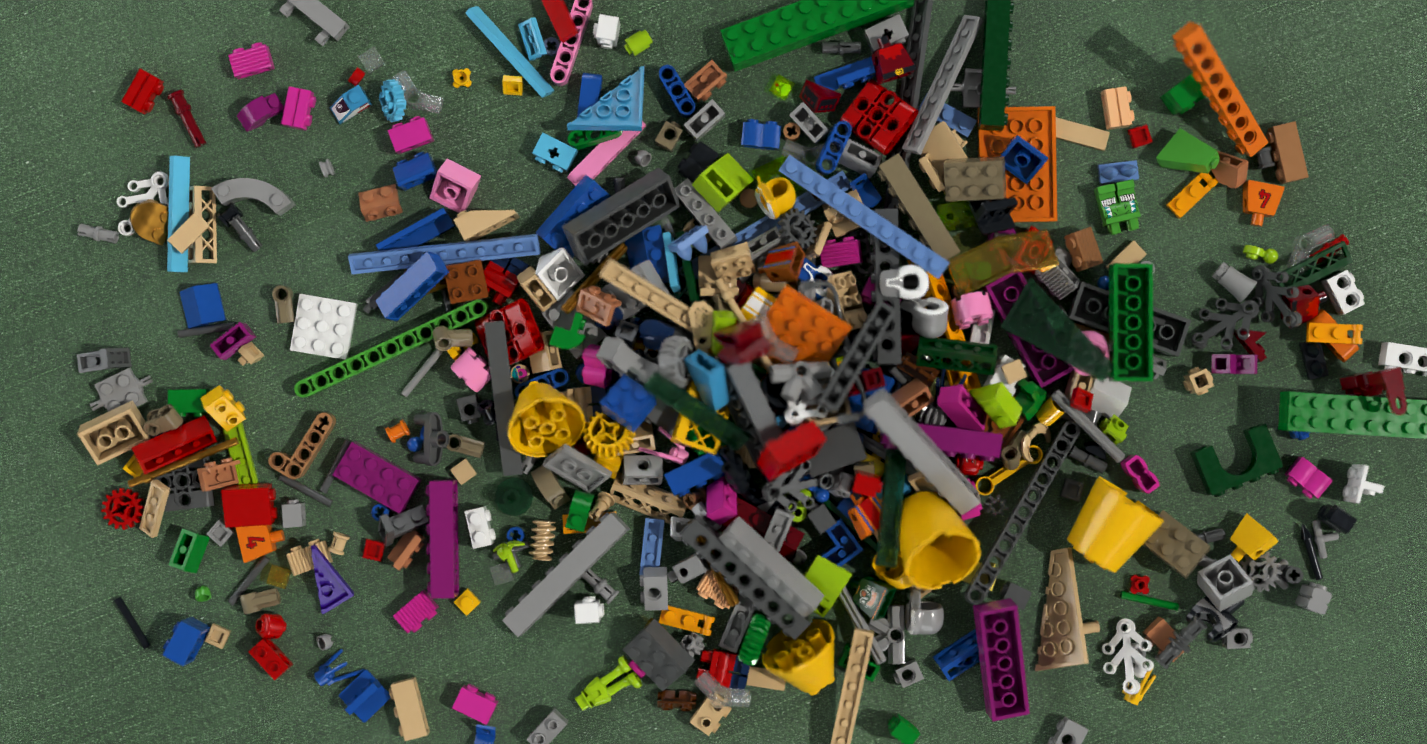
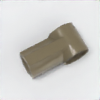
M276 286L272 291V297L275 301L277 324L295 322L292 289L288 286ZM281 289L287 292V296L283 300L279 297Z
M439 326L432 333L435 346L439 351H447L451 347H471L473 344L471 329L449 330L445 326Z
M1017 431L1008 446L1002 449L1001 457L1003 466L1006 469L1014 470L1019 466L1022 457L1021 441L1027 432Z
M459 434L449 435L450 440L453 437L458 438L459 446L453 448L449 441L448 446H446L448 450L481 458L485 442Z
M277 588L239 596L244 615L260 611L262 608L281 604V597Z

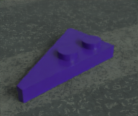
M314 544L311 546L312 561L321 613L325 614L353 597L354 591Z

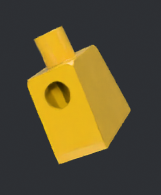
M1246 514L1230 537V540L1237 546L1231 555L1237 562L1246 554L1253 560H1256L1277 544L1279 540L1250 515Z

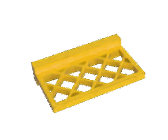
M692 379L687 385L670 441L717 455L730 412L726 406L724 412L719 414L718 410L714 411L716 416L707 420L702 409L708 406H700L698 402L699 393ZM699 411L704 422L695 425L692 416ZM717 418L720 428L713 432L709 421ZM702 424H706L710 434L701 437L697 429ZM694 429L698 440L694 442L685 440L687 432ZM712 436L715 442L714 448L706 447L703 439Z

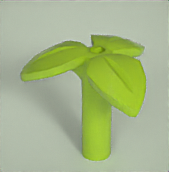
M510 540L507 544L503 542L496 546L493 552L497 551L501 560H507L511 573H516L519 569L511 550L513 547L523 546L525 543Z

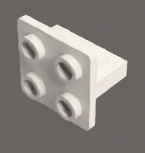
M1352 464L1347 472V486L1344 487L1342 492L1343 501L1359 504L1362 494L1375 496V492L1383 493L1384 486L1365 481L1369 466Z

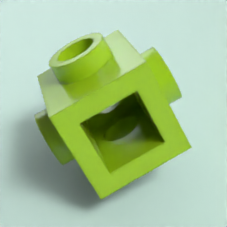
M1115 414L1109 419L1104 418L1099 424L1100 430L1115 445L1123 442L1127 436L1126 431L1129 426Z

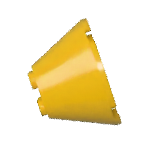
M532 381L521 391L509 422L507 434L510 444L521 454L531 457H548V453L555 452L563 444L571 447L579 440L583 434V429H585L584 414L576 403L551 385Z
M812 619L813 622L795 640L791 636L787 637L782 631L779 632L766 645V653L762 654V662L768 671L800 691L809 693V695H816L820 689L835 681L834 630L829 622L822 619Z

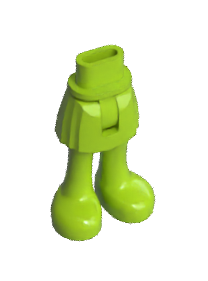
M624 655L618 659L619 664L613 671L602 678H594L581 691V694L575 697L582 711L588 707L593 708L594 706L611 701V696L624 687L632 685L634 688H640L642 686L639 676L632 671L620 681L607 687L611 681L632 670L628 665L630 663Z

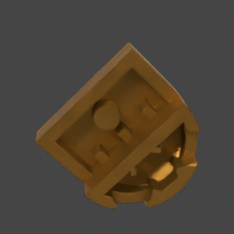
M148 199L140 204L137 203L130 213V222L133 230L140 237L163 246L168 235L169 206L152 199Z

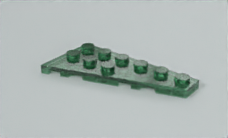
M1030 278L1002 323L1001 328L1093 378L1104 382L1113 364L1036 282Z

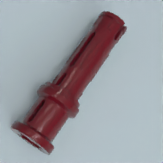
M175 91L167 96L176 109L175 114L181 117L195 148L201 147V144L205 145L207 142L191 113L192 107L187 103L183 95L184 91Z

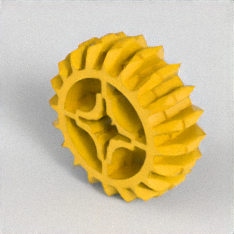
M596 411V417L589 416L590 422H585L586 428L583 429V434L585 435L583 439L586 442L587 448L591 449V453H597L600 458L605 454L607 459L610 455H613L616 459L617 453L623 455L624 449L629 451L630 447L628 444L634 443L635 431L632 433L603 412L599 414ZM601 426V430L595 436L596 430ZM624 431L623 436L617 440L618 436L622 434L621 432Z

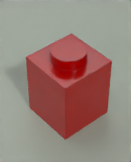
M857 470L852 492L875 498L876 492H881L883 484L880 481V475Z

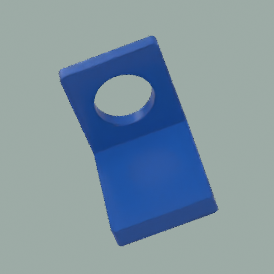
M865 173L849 183L853 191L855 189L858 191L863 204L871 209L883 201Z
M476 724L474 744H494L496 727Z

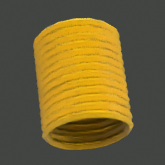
M1050 398L1036 413V417L1043 425L1051 426L1065 411Z

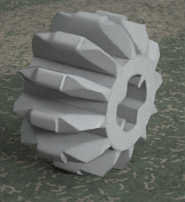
M933 401L917 412L915 418L925 425L944 426L948 416Z

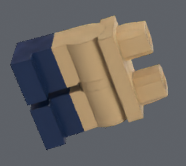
M591 386L567 389V391L561 393L576 403L584 414L585 422H590L589 416L596 417L595 412L597 411L600 414L602 409L601 405L589 406V404L600 403L606 396L607 391L606 388Z

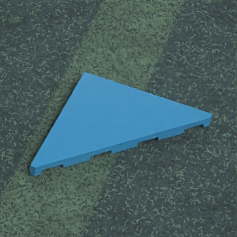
M641 66L632 76L629 75L620 82L618 87L607 92L596 104L584 110L573 122H569L567 130L642 131L645 67Z

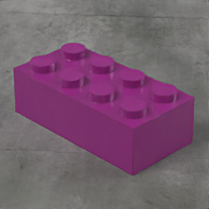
M357 441L351 442L333 473V476L399 514L404 512L422 481L421 478Z

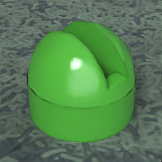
M202 585L195 590L196 601L204 602L211 599V592L207 586Z

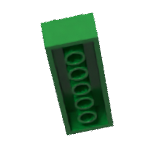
M1153 264L1109 265V382L1153 381Z

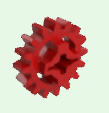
M119 488V492L112 490L113 496L110 494L106 495L108 501L102 502L106 508L102 509L101 512H106L107 515L103 519L110 520L108 525L115 524V529H119L122 526V529L125 530L128 529V526L130 528L135 527L134 522H141L138 517L143 515L141 509H144L145 506L140 504L144 499L137 498L138 492L132 494L131 488L127 489L126 492L125 488ZM123 496L130 498L131 501H127ZM124 505H129L128 507H126V509H124V512H118L123 508ZM117 516H118V517H121V519L124 520V521H120V520L116 519L115 517H117Z

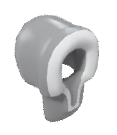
M904 265L898 269L882 271L880 274V292L883 296L917 300L924 297L929 290L928 274L918 265Z
M935 297L917 300L904 299L901 302L900 307L912 313V328L920 336L935 339L942 336L946 331L949 306L946 302Z
M914 585L910 593V601L905 606L906 629L911 635L936 634L943 626V607L936 602H921V592Z

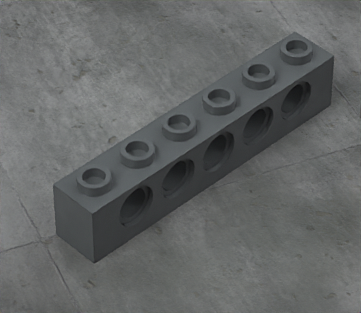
M882 301L875 304L818 399L817 404L832 413L838 410L897 310Z

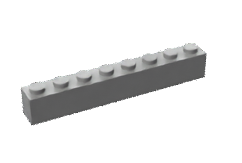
M884 388L864 400V413L869 419H873L878 429L889 436L890 442L901 449L903 456L913 462L915 469L925 475L927 482L937 488L939 495L949 501V505L954 511L957 510L963 515L981 503L978 490Z
M615 512L605 513L599 519L601 523L596 528L595 526L591 527L585 533L587 537L583 541L581 539L572 546L574 550L570 554L565 553L558 560L560 564L556 567L552 566L545 573L546 577L542 581L539 579L531 587L533 590L529 594L525 593L519 598V604L515 608L512 606L505 612L506 617L502 621L517 637L522 636L630 530Z

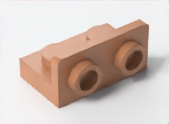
M590 286L581 289L575 310L604 326H609L615 307L621 306L622 302L616 299V296L602 292L599 287Z

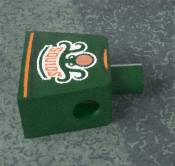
M873 575L863 577L861 580L854 577L849 584L851 588L856 590L853 602L873 621L884 618L897 590L895 587Z

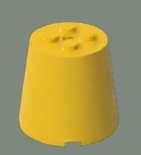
M1099 476L1067 540L1076 551L1085 554L1083 556L1091 563L1095 561L1102 569H1108L1116 573L1162 525L1164 519L1139 500L1136 503L1126 497L1127 492Z
M932 491L915 493L904 499L896 507L892 523L905 573L913 585L922 589H941L942 585L950 582L955 584L973 571L981 556L980 544L946 499L942 498L939 493Z

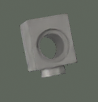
M299 499L287 500V504L282 505L283 528L306 526L305 503H299Z
M1244 626L1235 627L1222 638V647L1226 649L1251 648L1250 643L1253 642L1252 632ZM1237 633L1241 634V640L1239 642H1235L1234 636Z
M915 659L894 667L895 673L892 674L896 684H901L903 688L924 679ZM906 669L912 671V675L908 679L902 677V673Z

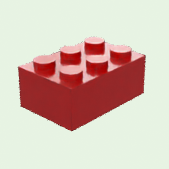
M814 420L807 424L803 422L793 432L789 430L782 434L780 439H772L767 442L756 463L767 479L772 481L815 457L827 439Z

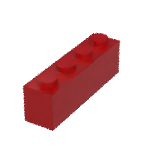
M204 415L131 448L145 475L217 443V440Z

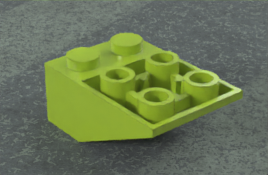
M727 153L701 173L692 186L719 213L746 189L754 179Z
M817 555L803 576L825 595L815 611H813L824 618L852 574Z

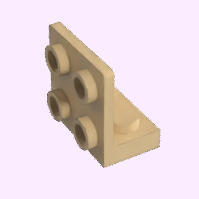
M711 255L698 256V294L700 296L722 294L715 283L718 278L711 266ZM737 278L730 282H724L734 295H739Z

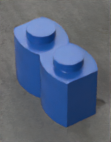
M747 119V122H743L740 147L779 150L781 126L777 125V122L766 121V124L758 123L759 120Z

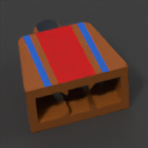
M798 241L771 249L768 252L766 261L758 263V272L760 274L766 273L771 282L798 281L806 254Z

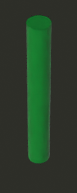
M1122 591L1120 596L1121 599L1178 611L1179 603Z

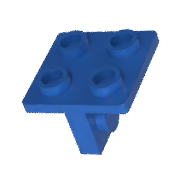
M367 669L339 694V697L348 706L345 711L349 715L354 712L364 723L391 698L385 687Z

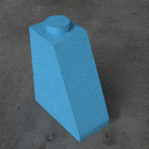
M697 350L684 358L702 402L714 411L728 404L730 398L724 365L701 350Z

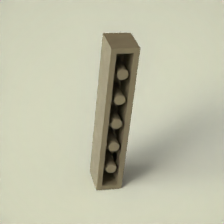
M898 153L878 166L879 171L877 172L882 182H887L889 186L887 188L892 198L896 197L899 201L898 207L903 215L906 213L909 217L908 223L912 230H917L920 237L918 239L920 243L945 260H949L961 251L900 154Z

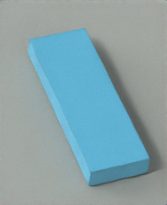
M670 232L663 233L670 287L674 293L681 292L676 252H671L667 246L674 241V238Z

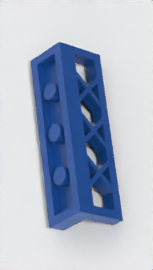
M442 208L376 244V247L380 251L419 247L454 228L455 225L447 210Z
M976 629L933 656L948 681H951L980 662ZM972 656L969 661L965 662L968 657ZM953 667H956L955 670L948 674V670H950Z

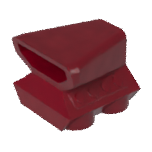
M749 320L713 332L716 341L724 346L717 354L723 363L736 365L749 363L756 357L767 355L771 348L770 342L763 336L759 321Z

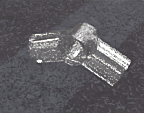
M406 70L395 74L391 78L395 79V81L398 80L399 85H402L401 89L404 91V98L409 109H419L440 115L444 98L420 92ZM417 96L419 99L417 102L411 103L409 98Z
M787 139L781 156L787 158L791 155L811 168L816 165L824 143L808 148ZM831 143L830 150L836 153L837 146ZM806 154L814 155L815 161L808 162L805 158Z
M1328 223L1294 239V247L1286 266L1287 269L1309 258L1314 248L1335 239L1333 229ZM1304 238L1308 242V246L1305 249L1301 246V241ZM1306 266L1301 267L1299 273H1303Z
M762 314L751 319L760 322L763 336L772 344L770 351L764 356H773L787 364H792L799 349L779 340L778 336L773 332L767 315Z
M707 671L703 672L694 682L710 699V703L715 708L750 706L751 693L749 689H728L721 686ZM717 694H721L724 697V701L719 700Z

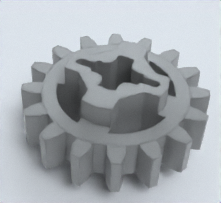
M1269 552L1257 558L1265 559L1262 563L1256 562L1247 555L1244 556L1246 562L1240 561V564L1243 565L1242 569L1247 575L1248 567H1251V573L1248 576L1253 582L1258 580L1266 582L1263 584H1253V591L1257 588L1259 593L1262 592V588L1267 592L1270 591L1269 586L1275 588L1274 582L1281 581L1277 576L1283 573L1278 570L1281 564L1275 563L1277 558L1275 556L1270 558L1271 553ZM1273 567V575L1270 577V569ZM1258 568L1263 569V575L1258 574Z

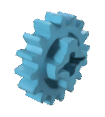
M395 79L383 81L381 86L382 92L379 94V101L382 105L381 109L384 112V116H387V120H390V122L402 120V116L405 115L403 109H406L404 91L401 89L402 85H399V81H395Z

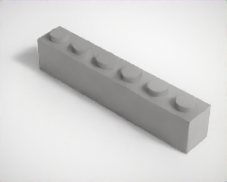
M739 516L727 526L718 538L802 617L805 618L815 611L825 596Z

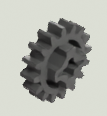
M798 208L790 209L780 217L782 220L778 224L781 228L778 231L782 232L780 239L785 238V245L798 241L801 248L805 250L815 242L813 239L817 235L814 231L817 228L812 225L815 221H810L811 215L808 214L806 216L805 210L799 212Z

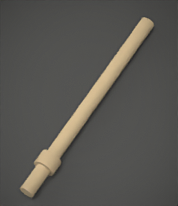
M722 278L717 279L715 283L722 293L721 297L724 302L728 303L739 324L746 322L747 320L734 300L733 292L727 288ZM767 355L759 357L769 374V367L772 363Z

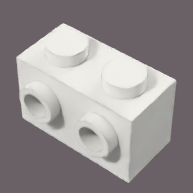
M599 15L598 23L594 24L593 35L597 43L601 45V48H617L620 31L619 17Z
M483 506L464 511L473 549L494 544L496 535L494 528L490 526V521H492L490 510Z
M586 596L583 600H577L574 604L576 624L600 622L601 617L605 614L604 603H600V599H596L595 596Z

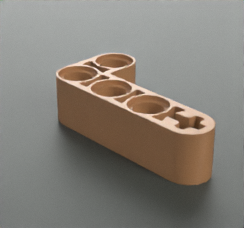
M331 413L318 414L293 456L285 452H274L269 456V465L290 479L302 478L336 424L335 416ZM328 417L327 421L329 424L323 425L324 421L322 419ZM315 432L320 436L317 443L312 441V434ZM304 449H307L310 453L308 459L302 457ZM278 455L283 458V463L280 466L275 462ZM294 465L298 466L300 470L297 476L292 473Z

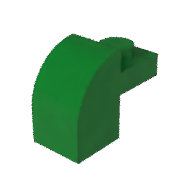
M575 313L570 331L555 326L549 345L566 350L574 349L581 345L586 338L585 335L579 334L580 330H584L586 324L585 315Z
M1023 378L1018 383L1022 392L1015 400L1022 407L1020 415L1029 421L1044 404L1047 393L1035 382H1027Z
M576 489L571 502L566 528L580 532L585 531L588 515L595 497L594 493Z

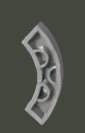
M231 179L211 188L221 204L225 206L242 200H258L267 204L275 214L280 216L296 206L294 201L282 190L257 179Z
M606 336L596 357L608 369L613 368L619 372V377L625 374L655 395L666 398L670 387L663 384L660 379V373H658L659 365L646 360L632 351L621 338Z

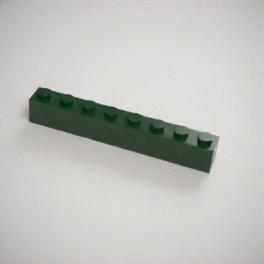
M985 0L979 130L1002 131L1004 125H1007L1008 122L1005 106L1008 107L1009 95H1006V88H1009L1010 76H1007V69H1010L1011 58H1008V51H1011L1012 39H1009V32H1012L1013 28L1010 14H1013L1014 2H1011V0Z

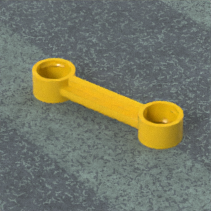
M1030 445V448H1036L1039 453L1037 460L1034 462H1029L1022 456L1019 466L1014 470H1008L1003 466L988 477H978L974 483L979 494L984 496L991 494L995 485L1024 466L1039 463L1043 457L1041 448L1036 445ZM981 479H987L991 483L989 491L984 493L979 491L978 483Z

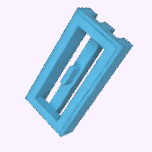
M530 18L518 24L529 61H534L536 58L546 55V48L536 18Z

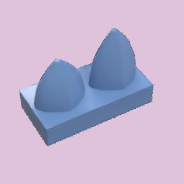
M1137 160L1097 166L1100 185L1131 179L1139 180Z
M696 225L667 246L671 252H677L682 259L690 261L692 256L691 244L698 251L704 254L707 253V239L705 235L709 230L706 225Z

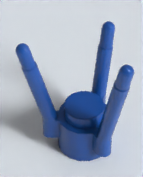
M340 649L326 663L318 667L319 671L315 672L314 676L320 686L325 684L331 685L334 682L359 675L365 669L333 678L336 671L347 665V662H343L333 669L327 667L343 652V649Z

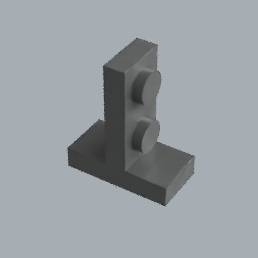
M129 348L99 349V351L77 354L79 373L132 367Z
M422 505L391 518L387 514L380 516L378 532L387 547L393 544L394 538L426 526L430 521Z

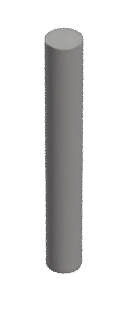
M437 348L403 389L402 395L408 397L441 356L442 351L437 350Z

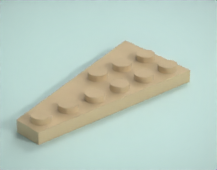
M1072 548L1052 550L1048 569L1050 576L1049 584L1045 591L1047 599L1043 607L1040 635L1042 636L1041 644L1037 651L1039 659L1035 671L1089 664Z

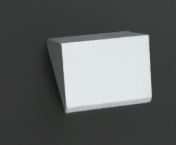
M564 247L540 256L535 272L558 302L585 276Z
M1099 371L1093 377L1091 391H1089L1094 394L1091 409L1101 413V416L1107 419L1113 414L1119 417L1128 405L1132 388L1122 382H1109V376Z

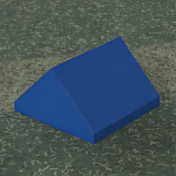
M1018 135L1011 140L1000 155V157L1005 156V169L1025 184L1029 183L1049 159Z
M218 283L192 286L179 292L188 329L226 320Z

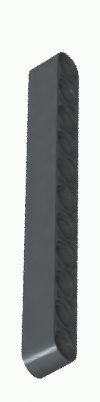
M1072 420L1062 424L966 589L964 597L969 604L982 603L1077 439L1080 433V426ZM1067 425L1073 427L1074 433L1072 435L1066 432ZM1058 441L1064 444L1063 451L1057 449L1056 444ZM1048 458H1052L1055 461L1053 468L1048 466ZM1039 474L1045 476L1046 481L1044 484L1038 482L1037 477ZM1029 491L1035 492L1036 499L1034 501L1028 498ZM1020 507L1025 508L1027 511L1024 518L1018 513ZM1011 523L1015 524L1017 527V532L1015 534H1012L1009 531V525ZM1001 540L1006 541L1008 544L1005 551L999 547ZM991 557H995L998 560V565L995 568L990 565ZM983 573L988 576L987 584H982L980 581V576ZM973 590H976L979 594L977 601H973L970 597V593Z

